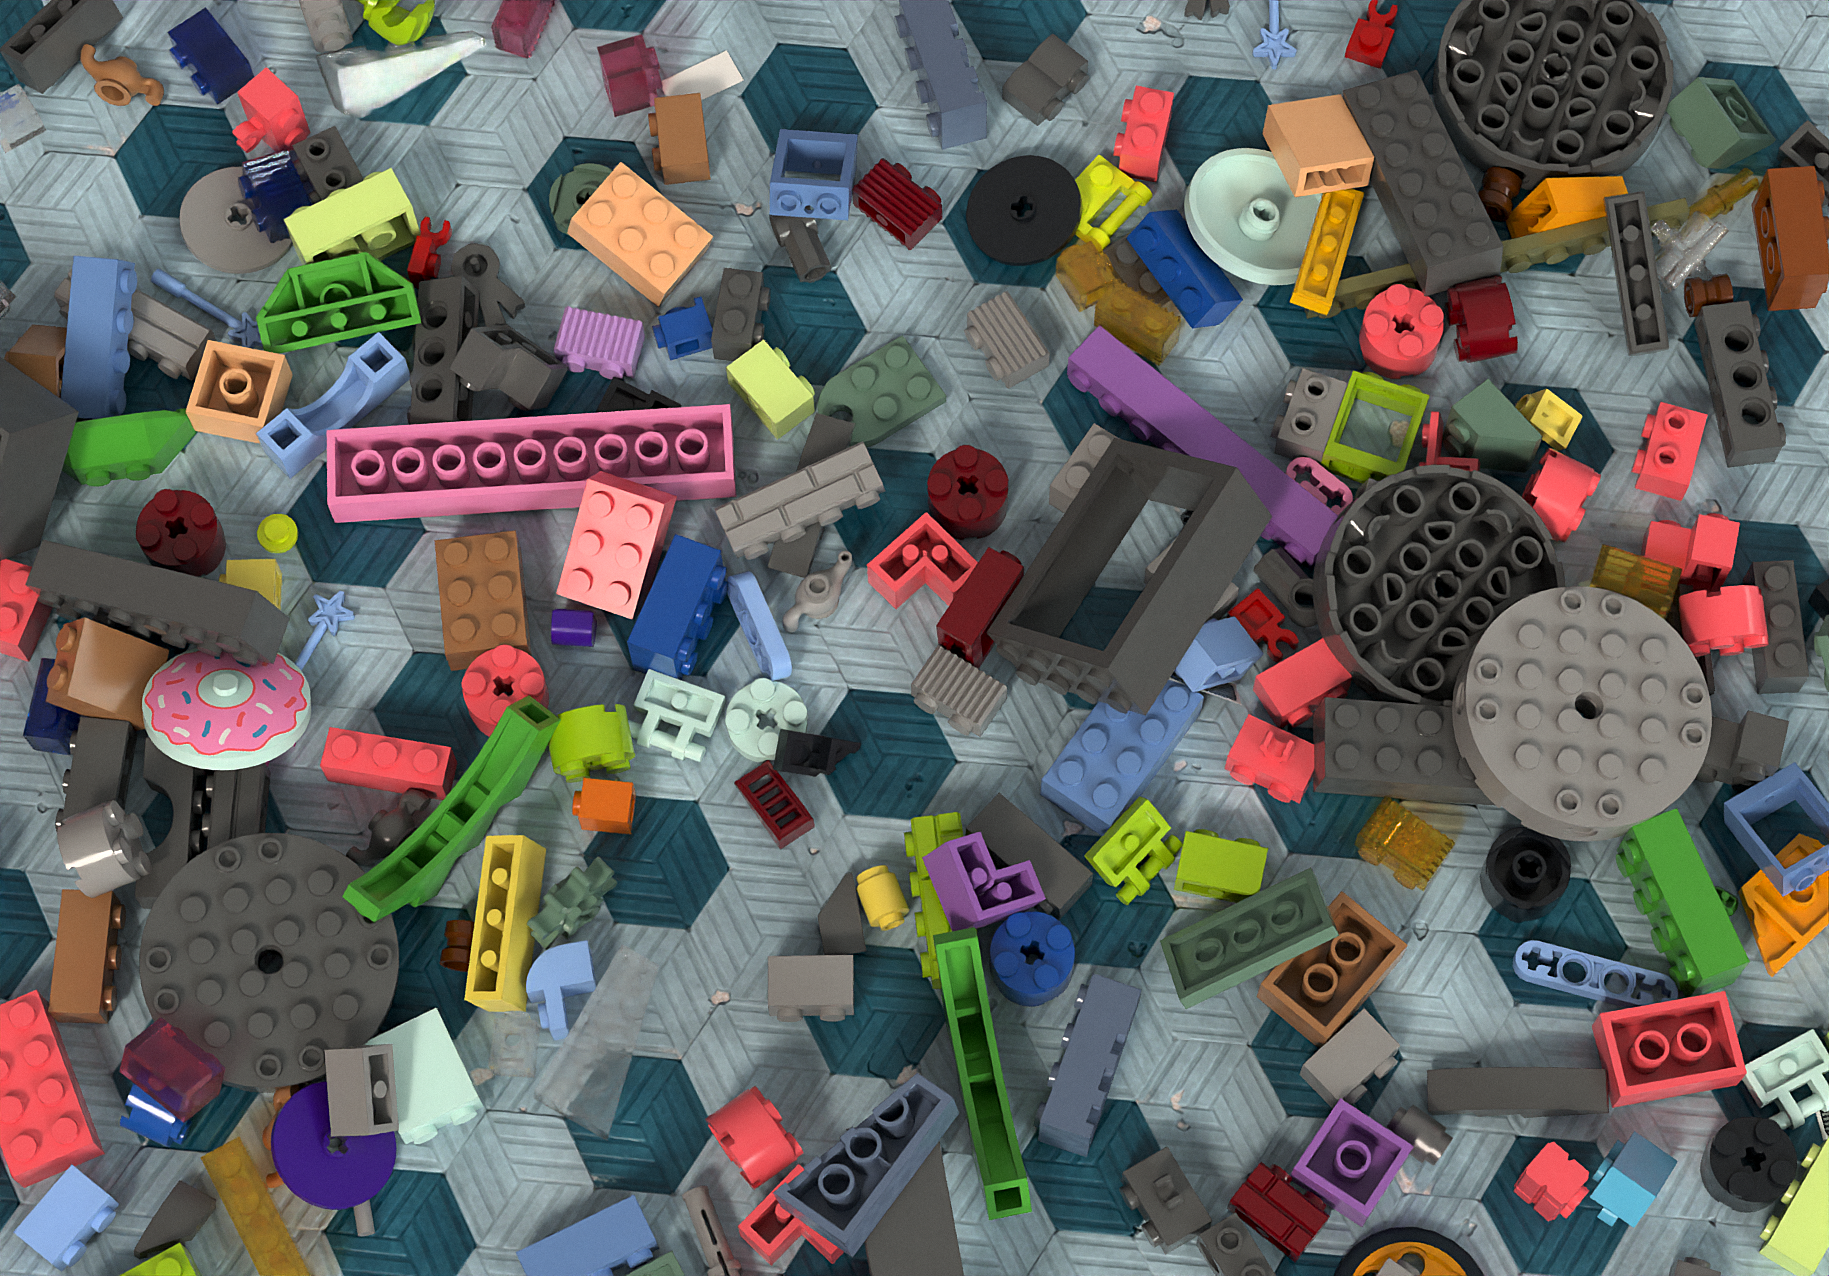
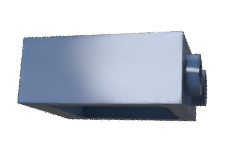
M780 129L770 178V215L848 221L852 189L857 170L858 135ZM785 171L841 175L840 181L785 178ZM805 206H812L814 209L807 210Z
M1795 762L1724 802L1725 825L1782 897L1794 890L1802 891L1808 888L1816 880V877L1829 870V844L1784 869L1750 826L1796 800L1829 841V803Z

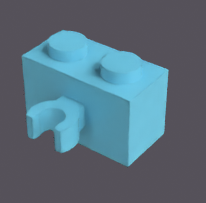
M1635 1131L1626 1144L1617 1140L1592 1177L1599 1184L1590 1198L1603 1206L1597 1217L1611 1227L1619 1217L1634 1228L1657 1197L1678 1161Z

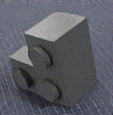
M508 324L471 328L449 369L460 376L459 381L465 387L476 392L500 389L510 396L508 400L512 405L521 410L529 411L548 406L569 367Z
M1749 710L1740 724L1712 716L1708 751L1695 780L1705 783L1715 781L1731 785L1732 789L1742 793L1769 776H1773L1780 765L1789 721Z

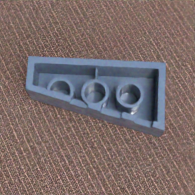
M899 0L900 15L894 16L895 26L899 38L906 37L909 48H905L906 61L909 70H916L919 81L915 82L920 104L927 103L930 114L926 115V121L931 137L938 136L942 150L986 139L987 100L984 92H979L978 76L974 66L969 67L967 48L963 38L955 40V37L959 35L958 25L949 1Z
M1094 973L1089 986L1081 984L1074 1004V1008L1079 1009L1080 1012L1075 1024L1069 1022L1067 1024L1060 1046L1066 1048L1061 1064L1054 1062L1047 1086L1052 1088L1047 1103L1041 1101L1033 1126L1039 1128L1038 1141L1087 1157L1140 1001L1142 989Z
M918 1073L872 1110L873 1113L855 1128L852 1126L840 1136V1141L821 1157L817 1155L803 1167L804 1171L788 1184L785 1182L773 1192L783 1209L852 1258L959 1115L954 1098Z

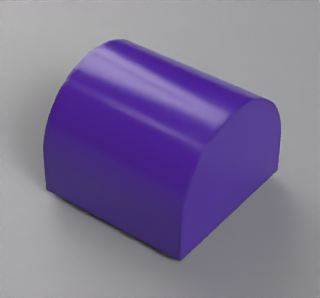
M552 610V645L594 647L597 620L592 611Z

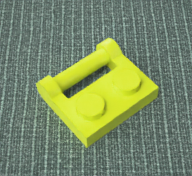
M1098 155L1075 179L1082 197V216L1075 235L1096 251H1102L1111 243L1109 238L1139 206H1145L1152 199V192L1146 185L1139 181L1135 182L1101 155ZM1120 192L1127 196L1098 228L1091 226L1092 222Z

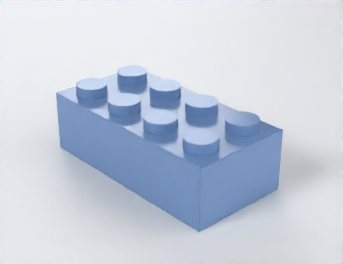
M1168 680L1146 716L1132 711L1124 714L1099 701L1041 779L1040 795L1103 836L1135 800L1143 794L1202 711L1204 696L1198 692H1192L1186 684L1183 685Z

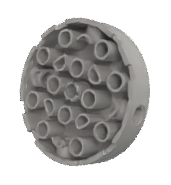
M1583 586L1558 587L1532 594L1510 606L1490 624L1471 648L1462 663L1453 692L1452 719L1455 739L1462 759L1466 758L1469 767L1477 778L1475 783L1498 808L1502 806L1513 816L1522 820L1520 824L1541 834L1564 840L1590 842L1617 838L1625 835L1631 827L1660 815L1687 790L1696 778L1707 754L1711 737L1712 711L1709 691L1703 672L1689 646L1678 632L1653 610L1627 596L1600 588ZM1575 707H1577V710L1581 711L1584 714L1585 718H1583L1578 711H1576Z

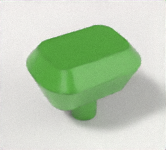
M1714 886L1728 916H1732L1738 908V898L1722 887Z

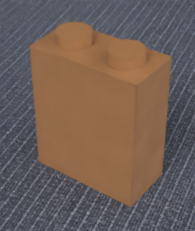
M88 618L64 624L56 638V648L58 650L54 666L47 677V687L49 689L46 702L89 718L130 721L135 731L145 729L142 711L143 693L153 674L167 662L169 650Z

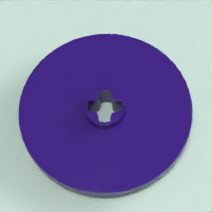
M327 1081L301 1089L282 1106L272 1128L271 1153L279 1176L296 1196L316 1207L342 1210L366 1202L384 1187L395 1164L396 1138L394 1131L365 1136L331 1137ZM337 1137L341 1144L338 1146L337 1151L331 1153L327 1147L330 1144V1140Z

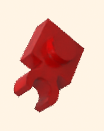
M1371 0L1367 10V20L1358 18L1346 48L1345 57L1381 69L1394 37L1395 30L1388 27L1392 26L1395 22L1397 5L1393 4L1388 14L1381 15L1376 11L1378 0Z
M1259 588L1227 613V618L1236 617L1256 644L1262 640L1267 644V653L1276 663L1281 662L1283 659V653L1276 647L1277 643L1286 642L1293 650L1298 648L1299 639L1296 634L1288 629H1281L1279 627L1284 623L1285 616Z

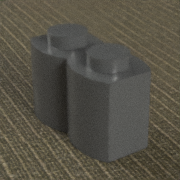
M1051 34L1036 48L1029 59L1021 64L1002 86V99L1036 126L1040 125L1045 119L1051 121L1062 109L1064 104L1062 99L1071 92L1077 94L1087 83L1089 78L1087 75L1088 60L1056 35Z

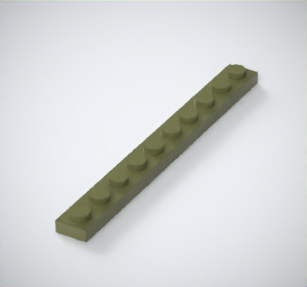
M1686 198L1647 207L1651 236L1669 237L1677 234L1684 228L1690 213ZM1606 217L1501 241L1503 244L1500 273L1505 271L1519 273L1534 264L1543 262L1556 264L1564 261L1568 256L1580 253L1594 255L1603 251L1606 247L1611 246ZM1404 264L1339 280L1327 316L1304 308L1307 319L1317 316L1325 319L1339 314L1342 310L1354 307L1366 309L1375 296L1395 284H1402L1419 291L1422 290L1410 264Z

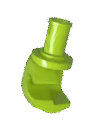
M356 0L364 5L363 19L368 21V25L383 38L399 46L420 39L428 29L435 11V0H427L423 4H418L411 12L396 5L400 0Z

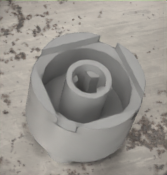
M115 800L106 801L61 821L65 825L58 827L57 830L59 850L67 870L75 867L81 877L80 880L75 881V884L86 896L95 898L139 880L151 873L150 860L143 851L139 839L143 835L142 824L135 813L127 815Z

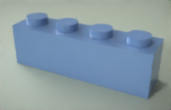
M73 256L61 399L79 411L77 418L100 419L120 416L125 410L126 393L123 390L124 377L130 366V355L127 351L128 334L132 331L134 323L131 300L132 294L137 287V274L134 270L135 263L119 259Z

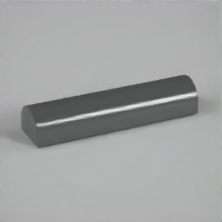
M1645 192L1604 197L1603 201L1628 356L1668 350L1669 342Z

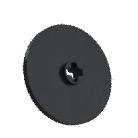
M1034 155L1010 158L988 170L974 186L966 211L968 230L977 247L996 262L1010 266L1037 264L1059 253L1073 238L1082 216V197L1079 187L1070 172L1054 160ZM1024 204H1029L1031 210L1026 211L1024 217H1020L1017 211L1023 210Z

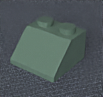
M1697 77L1673 98L1666 108L1667 113L1671 117L1669 120L1670 125L1680 136L1686 138L1692 147V157L1702 167L1725 169L1776 141L1734 80Z
M1488 378L1451 406L1442 439L1444 447L1452 457L1479 459L1480 468L1525 473L1533 464L1543 436Z

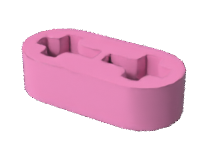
M1308 457L1295 458L1287 466L1285 474L1294 481L1296 480L1297 473L1302 475L1307 471L1311 474L1310 483L1304 480L1299 485L1324 505L1327 504V496L1331 499H1334L1336 496L1341 497V507L1334 505L1332 508H1329L1337 515L1353 501L1352 492L1347 485L1315 460Z

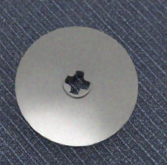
M250 167L223 168L204 176L187 192L180 209L181 234L190 252L205 265L227 273L243 274L256 272L279 261L293 245L284 218L291 216L297 209V205L288 188L271 174ZM238 215L241 219L246 218V223L240 225L237 221L233 222L232 217Z

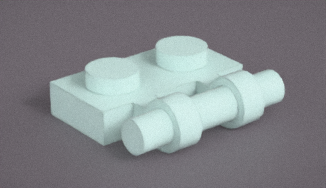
M648 669L633 704L634 710L646 714V718L643 724L628 720L631 737L636 739L637 744L643 747L650 748L653 745L672 752L671 756L683 761L689 758L701 762L706 747L693 743L692 739L695 732L711 738L725 705V696ZM661 720L681 727L678 736L676 737L658 730Z
M1814 1029L1745 1065L1747 1074L1742 1079L1759 1108L1775 1101L1780 1112L1769 1119L1776 1121L1782 1130L1788 1127L1794 1130L1805 1124V1118L1820 1110L1824 1112L1829 1111V1085L1823 1074L1829 1072V1053ZM1807 1083L1812 1090V1095L1796 1103L1790 1092Z

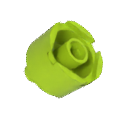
M604 704L592 705L558 714V718L561 721L548 743L554 773L565 776L567 783L583 781V778H590L589 771L606 768L607 774H615L631 769L630 760L635 757L625 706L615 704L616 712H605Z

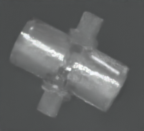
M1695 211L1678 230L1670 228L1663 219L1657 221L1652 226L1651 231L1659 239L1658 245L1661 247L1655 253L1660 291L1670 294L1687 276L1700 277L1702 280L1709 281L1713 274L1705 266L1706 260L1704 258L1729 232L1727 227L1719 221L1714 223L1709 217L1699 211Z

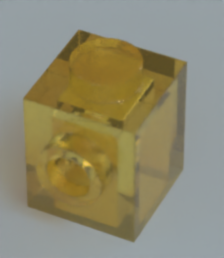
M1092 241L1081 246L1078 244L1066 248L1057 258L1056 276L1079 312L1113 295L1115 277L1111 273L1113 272L1112 264L1104 251H1097Z

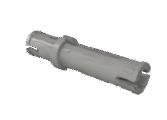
M699 1186L685 1192L682 1198L686 1203L696 1235L710 1268L707 1275L725 1276L718 1258L721 1257L727 1276H740L739 1272L742 1270V1266L739 1260H734L723 1227L710 1198L708 1187ZM703 1215L706 1217V1220L708 1222L709 1228L711 1230L716 1245H714L712 1242Z

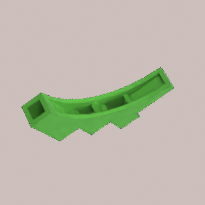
M530 695L507 706L494 731L475 760L438 807L389 856L369 872L351 882L342 897L352 904L361 915L368 917L375 923L408 903L416 908L437 896L457 857L480 845L499 807L521 796L561 719Z
M973 927L933 935L946 1028L954 1055L959 1091L968 1123L973 1159L989 1220L1032 1212L1027 1176L1014 1128L993 1028L976 929Z

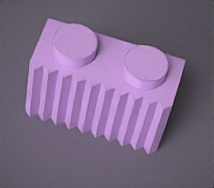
M567 306L564 310L553 349L555 358L568 366V371L583 372L584 368L599 371L603 377L611 380L613 377L621 380L623 376L634 378L645 339L643 323L639 320L634 321L631 318H619L615 315L610 316L600 312H588L585 309L580 310Z

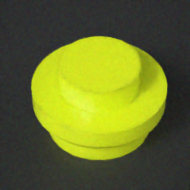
M272 514L260 523L257 530V538L265 550L271 553H284L295 545L298 539V528L294 520L289 516Z

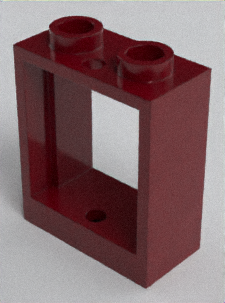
M988 547L936 625L938 645L949 650L952 654H956L959 658L969 662L978 669L995 645L987 631L1024 576V566L1021 565V561L1016 556L1004 550L999 553Z

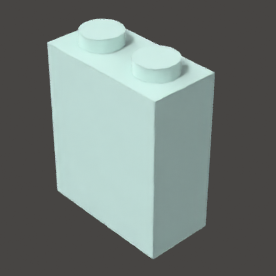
M437 1008L380 1034L365 1044H392L399 1123L398 1132L405 1144L412 1141L414 1144L424 1143L438 1134L437 1129L451 1122L454 1125L463 1124L477 1115L476 1110L484 1107Z

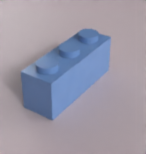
M632 1195L517 1251L516 1254L526 1276H614V1271L626 1265H629L632 1269L647 1263L654 1257L652 1252L658 1250L659 1247L635 1195Z

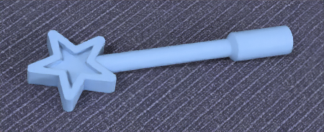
M1269 0V31L1261 28L1259 35L1262 44L1253 49V56L1268 57L1274 70L1277 69L1280 57L1296 56V49L1286 43L1289 30L1285 28L1279 32L1278 0Z
M157 269L151 277L152 283L177 298L182 297L232 327L233 330L228 331L230 339L241 341L242 347L252 349L256 345L263 347L257 321L254 322L246 312L242 313L241 322L186 289L184 283L161 269Z
M339 591L330 600L317 594L313 596L319 610L308 618V622L311 626H317L294 662L301 671L327 628L331 635L335 636L339 622L355 619L353 611L343 607L345 600L343 591Z

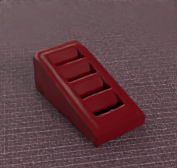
M769 760L734 782L736 788L780 850L815 827L813 817L778 771L773 769V765ZM768 775L771 779L770 782L754 792L750 790V785ZM778 789L780 793L763 804L758 800L771 790ZM783 800L788 803L787 806L771 816L767 812ZM792 812L795 813L797 817L781 827L777 825L778 821Z

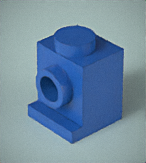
M702 297L694 298L695 306L689 308L676 307L667 311L665 315L658 317L659 324L652 326L658 349L666 347L670 361L712 348L711 337L713 329Z

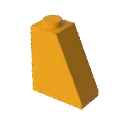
M1622 176L1545 178L1511 212L1509 219L1506 220V224L1511 238L1514 239L1606 217L1604 197L1628 194Z

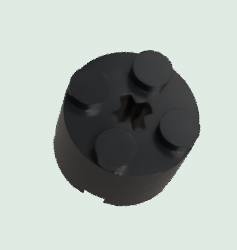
M1527 827L1510 829L1495 840L1483 863L1479 876L1483 895L1495 911L1512 922L1522 923L1544 917L1557 906L1568 886L1571 872L1570 855L1558 838L1541 834ZM1519 871L1523 874L1529 871L1533 876L1532 878L1528 876L1523 877L1519 874Z
M1759 1117L1737 1118L1724 1125L1706 1146L1700 1163L1702 1182L1711 1197L1717 1202L1731 1207L1732 1210L1743 1213L1760 1211L1770 1206L1791 1185L1796 1176L1797 1156L1792 1141L1776 1121ZM1746 1158L1748 1162H1753L1755 1169L1753 1170L1751 1166H1743L1741 1161Z

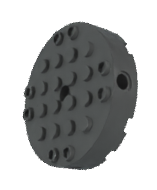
M1462 0L1450 16L1440 41L1433 73L1434 103L1453 144L1461 154L1483 172L1491 167H1501L1512 171L1522 180V189L1533 191L1545 178L1618 176L1631 167L1645 153L1655 138L1672 92L1673 60H1670V54L1666 45L1667 37L1653 12L1648 13L1636 0Z
M1450 465L1417 466L1410 470L1392 474L1374 484L1352 501L1330 526L1322 541L1314 568L1313 603L1321 635L1333 655L1352 675V681L1373 698L1381 702L1452 707L1453 692L1458 673L1464 659L1477 640L1503 611L1516 602L1544 590L1565 587L1562 562L1557 560L1555 550L1550 541L1552 536L1542 519L1519 494L1507 485L1476 470L1470 472L1451 468ZM1435 582L1444 589L1445 598L1437 596Z
M260 833L230 839L209 848L185 864L170 879L153 904L146 920L139 952V972L144 999L153 1021L170 1047L181 1058L201 1070L206 1077L215 1082L239 1088L243 1091L275 1093L276 1090L282 1087L298 1084L300 1089L327 1080L324 1050L365 1045L370 1039L376 1037L387 1020L397 991L399 948L391 913L374 923L368 917L361 915L352 904L342 897L348 885L364 875L365 872L344 854L326 844L310 838L283 833ZM268 953L276 954L283 959L281 969L273 974H266L259 969L261 959Z

